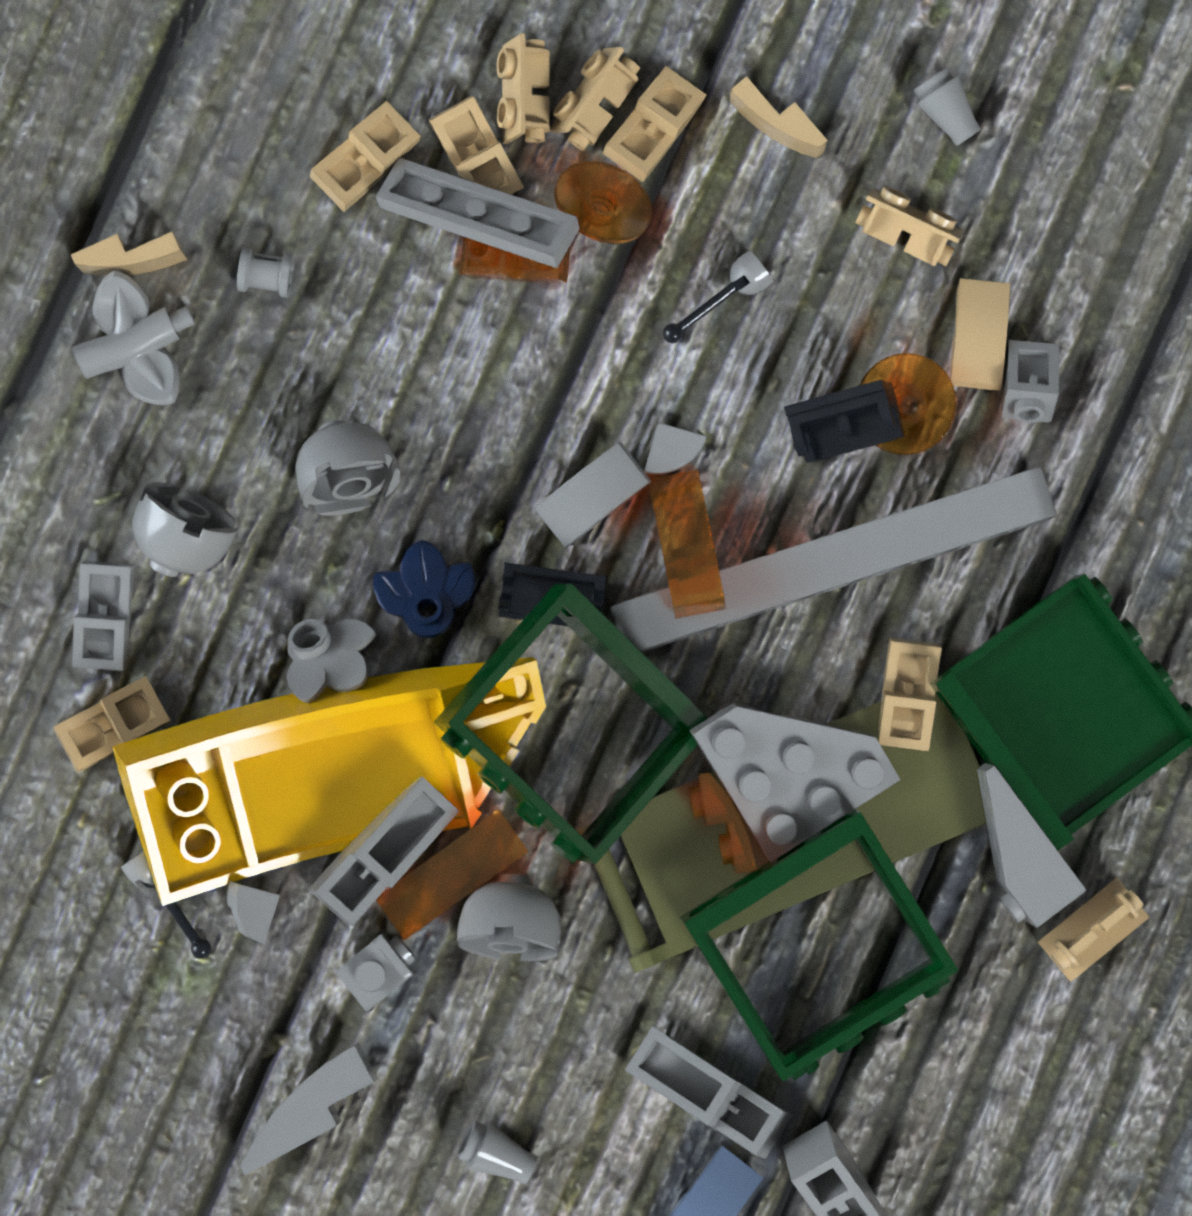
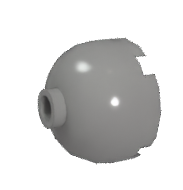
M334 420L323 424L303 444L298 452L295 464L297 486L303 505L307 509L309 504L314 505L316 513L324 516L344 515L371 506V503L366 497L377 494L381 490L384 497H387L400 482V469L389 443L374 428L355 422Z
M162 482L147 483L134 512L132 529L133 536L141 552L151 559L149 565L163 575L176 577L179 572L186 574L198 573L209 570L219 563L229 549L238 528H234L237 522L235 518L222 506L198 493L195 494L194 501L177 496L181 488L180 486Z
M502 874L499 877V882L482 885L473 891L465 902L457 928V942L459 941L458 946L461 949L493 959H501L500 952L522 953L519 961L529 962L555 958L558 954L561 935L560 915L555 903L543 890L530 886V878L518 874Z

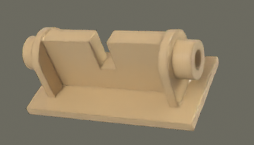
M520 33L502 45L497 58V74L502 79V98L497 107V124L502 128V144H508L524 134L525 142L541 143L545 141V133L550 132L549 96L532 95V87L543 89L549 87L550 51L545 49V41L531 39L525 41L524 33Z
M622 47L604 48L603 51L597 50L582 68L581 74L585 77L575 92L569 91L554 109L553 115L556 117V120L550 127V131L552 133H568L570 131L571 135L567 140L582 151L585 150L588 144L594 146L613 117L599 105L602 99H605L615 108H619L639 80L636 74L640 67L634 61L627 57H623L621 61H618L624 52Z
M884 186L882 191L872 188L866 200L875 205L873 209L863 205L855 222L864 227L862 232L894 247L901 231L904 230L911 234L903 250L904 252L934 267L937 262L947 266L955 248L946 243L949 239L958 244L963 230L955 227L957 220L947 213L934 208H929L928 212L925 213L909 205L911 198L894 188Z
M1116 877L1041 938L1038 944L1069 982H1072L1150 917L1142 908L1144 904L1132 890L1128 891Z

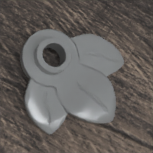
M306 619L296 624L288 636L287 650L292 663L286 675L288 685L294 695L302 702L311 703L326 686L338 692H350L362 687L368 678V667L359 651L365 648L375 637L376 634L373 629L366 623L355 619H346L331 626L317 619Z

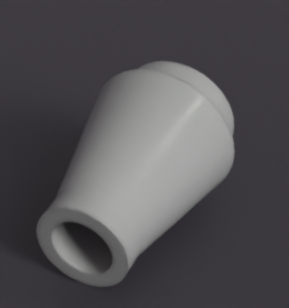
M947 67L913 90L919 99L916 104L952 139L956 146L981 130L975 120L959 76L953 77Z
M474 1120L467 1129L457 1152V1159L466 1163V1169L516 1180L522 1184H526L531 1177L538 1156L525 1150L489 1121L481 1124Z

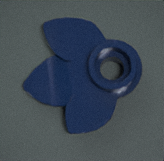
M425 540L415 542L406 551L401 562V572L380 571L376 572L373 577L374 592L383 610L388 614L404 618L408 629L413 634L422 638H434L445 633L453 623L455 610L471 598L475 587L474 572L470 563L454 564L447 567L439 550ZM425 605L437 607L436 613L429 618L419 615L421 608Z

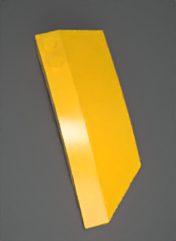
M534 657L519 658L463 721L509 767L519 752L516 747L531 722L536 724L546 708L537 660ZM486 662L416 669L368 677L362 687L350 692L333 691L326 686L311 703L300 701L292 693L212 714L112 746L125 796L161 904L164 906L229 884L230 881L235 882L290 864L343 851L391 802L420 776L424 777L459 810L458 814L443 831L469 827L472 830L482 813L479 808L491 788L478 776L477 773L482 768L468 755L464 759L460 758L441 741L440 738L445 733L434 721Z

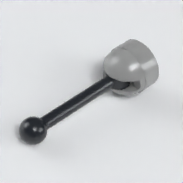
M748 250L733 263L730 270L731 283L678 324H668L663 330L664 339L668 343H678L682 339L685 330L736 291L745 295H755L774 282L772 277L753 252Z
M144 851L120 867L135 886L144 889L154 888L157 892ZM176 902L165 905L191 942L193 956L198 959L208 957L211 953L210 942L199 937Z

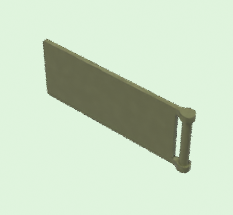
M936 694L934 697L936 708L929 751L881 745L901 780L856 808L864 816L892 863L986 824L977 769L980 766L967 736ZM881 701L826 725L871 733L878 740ZM715 772L653 797L621 834L623 843L666 943L651 948L610 849L597 864H594L633 956L628 959L633 972L642 971L697 947L680 917L769 861ZM591 824L581 827L576 831L582 835ZM854 840L717 926L708 934L714 940L874 872Z

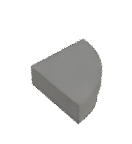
M658 423L644 472L650 475H664L683 468L698 456L707 436Z
M230 881L227 891L228 907L232 908L239 932L251 940L265 944L280 895Z

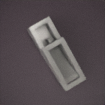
M420 776L336 857L308 890L344 923L353 926L387 887L393 888L458 814L459 810L424 777Z
M653 1026L625 1071L706 1125L715 1128L755 1156L764 1159L767 1158L793 1116L768 1098Z
M359 1042L326 1062L298 1085L274 1111L254 1139L240 1165L244 1175L327 1132L342 1121L333 1104L374 1083L378 1079Z

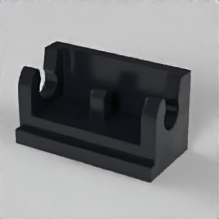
M877 380L784 406L798 456L804 455L806 463L821 461L905 438L893 384L884 380Z
M504 562L503 585L498 606L499 617L523 621L555 584L569 583L602 613L607 582L606 576ZM557 615L549 623L551 625L569 627Z

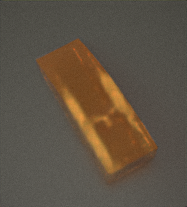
M698 469L651 478L652 482L649 483L675 619L726 609Z
M498 809L398 881L392 889L389 888L383 892L376 901L405 941L530 851L502 811Z

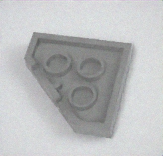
M736 703L730 704L689 730L770 862L901 780L878 740L871 733L853 729H842L824 725L817 721L785 714L779 715Z

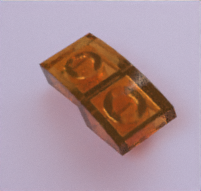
M463 237L460 275L508 281L567 283L571 245L559 266L554 268Z
M709 773L696 775L697 786L689 787L693 817L703 816L704 826L725 823L726 833L718 834L723 865L732 864L734 874L757 870L748 834L730 798Z

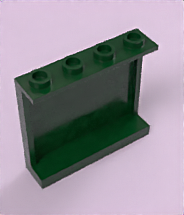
M1086 574L1075 575L929 683L986 764L996 767L1057 851L1074 840L1073 833L1192 746V706L1186 701L1182 704L1178 702L1169 689L1174 683L1168 672L1157 660H1153L1151 663L1148 661L1138 647L1143 643L1138 631L1126 618L1119 621L1108 606L1113 602V599L1106 587L1096 577L1089 580Z

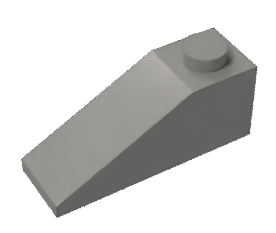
M984 763L977 769L996 880L1006 893L999 900L1017 923L1025 919L1027 923L1038 928L1087 890L996 767Z
M827 1121L782 1146L791 1182L816 1216H887L852 1155Z

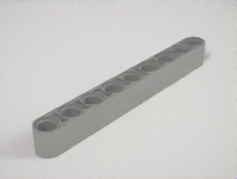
M1034 468L612 606L611 611L617 629L641 652H645L1047 521L1058 515L1042 468Z

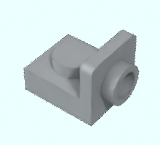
M1009 340L1006 349L1005 395L1001 407V417L1018 420L1023 423L1051 422L1059 395V344Z
M382 933L336 970L335 973L364 1010L368 1012L416 973L410 965L416 960V957L398 935L390 940L385 933Z

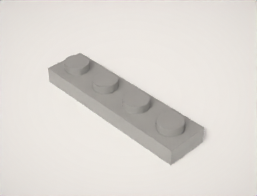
M398 158L375 196L381 209L554 268L559 266L580 229L576 216L402 158Z

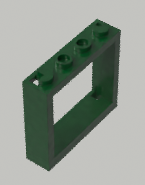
M569 583L555 584L437 717L434 723L445 733L440 738L441 741L454 754L462 759L468 755L482 768L477 774L486 785L499 794H502L505 790L518 802L514 810L524 821L536 829L542 825L555 838L551 845L561 856L573 864L576 860L597 864L698 744L689 730L708 719V717L584 595ZM556 615L673 728L582 835L463 723Z
M856 809L774 861H768L680 917L782 1082L790 1077L796 1080L805 1073L810 1075L820 1066L818 1059L834 1049L839 1054L856 1046L864 1038L861 1033L878 1021L881 1026L897 1020L907 1012L908 1009L905 1004L923 994L924 998L938 994L941 987L951 982L948 977L959 971L864 816ZM855 840L925 952L928 960L782 1052L708 932Z

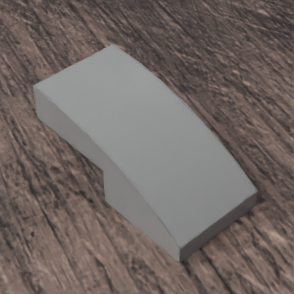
M618 442L565 482L534 509L566 548L574 544L606 516L617 511L652 481L625 446Z
M85 560L80 563L78 614L74 617L72 667L119 671L125 669L131 620L134 564Z

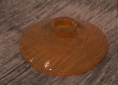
M597 161L579 162L566 168L559 176L555 185L554 197L558 210L576 216L579 223L578 232L590 239L608 244L631 242L645 232L651 221L652 206L646 191L635 178L616 166Z
M900 353L880 360L869 369L860 385L877 380H884L893 384L905 433V438L876 445L878 448L897 455H914L931 449L946 436L955 418L957 399L954 385L940 365L918 354ZM914 396L917 399L918 408L915 413L906 415L902 410V402L905 398Z

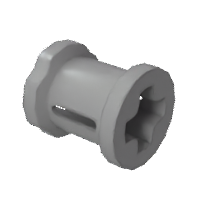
M243 246L238 265L237 291L246 292L248 288L276 291L279 292L281 297L289 298L294 274L295 255L293 253H285L281 257L253 253L252 247Z

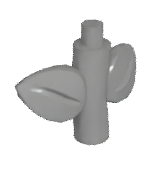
M114 270L102 280L93 301V316L101 331L106 333L107 336L73 346L72 350L77 363L86 379L121 368L126 388L134 397L156 405L175 403L179 392L180 375L174 356L167 352L164 347L180 339L179 331L195 325L193 316L188 306L171 313L164 307L151 314L148 297L141 286L128 275Z

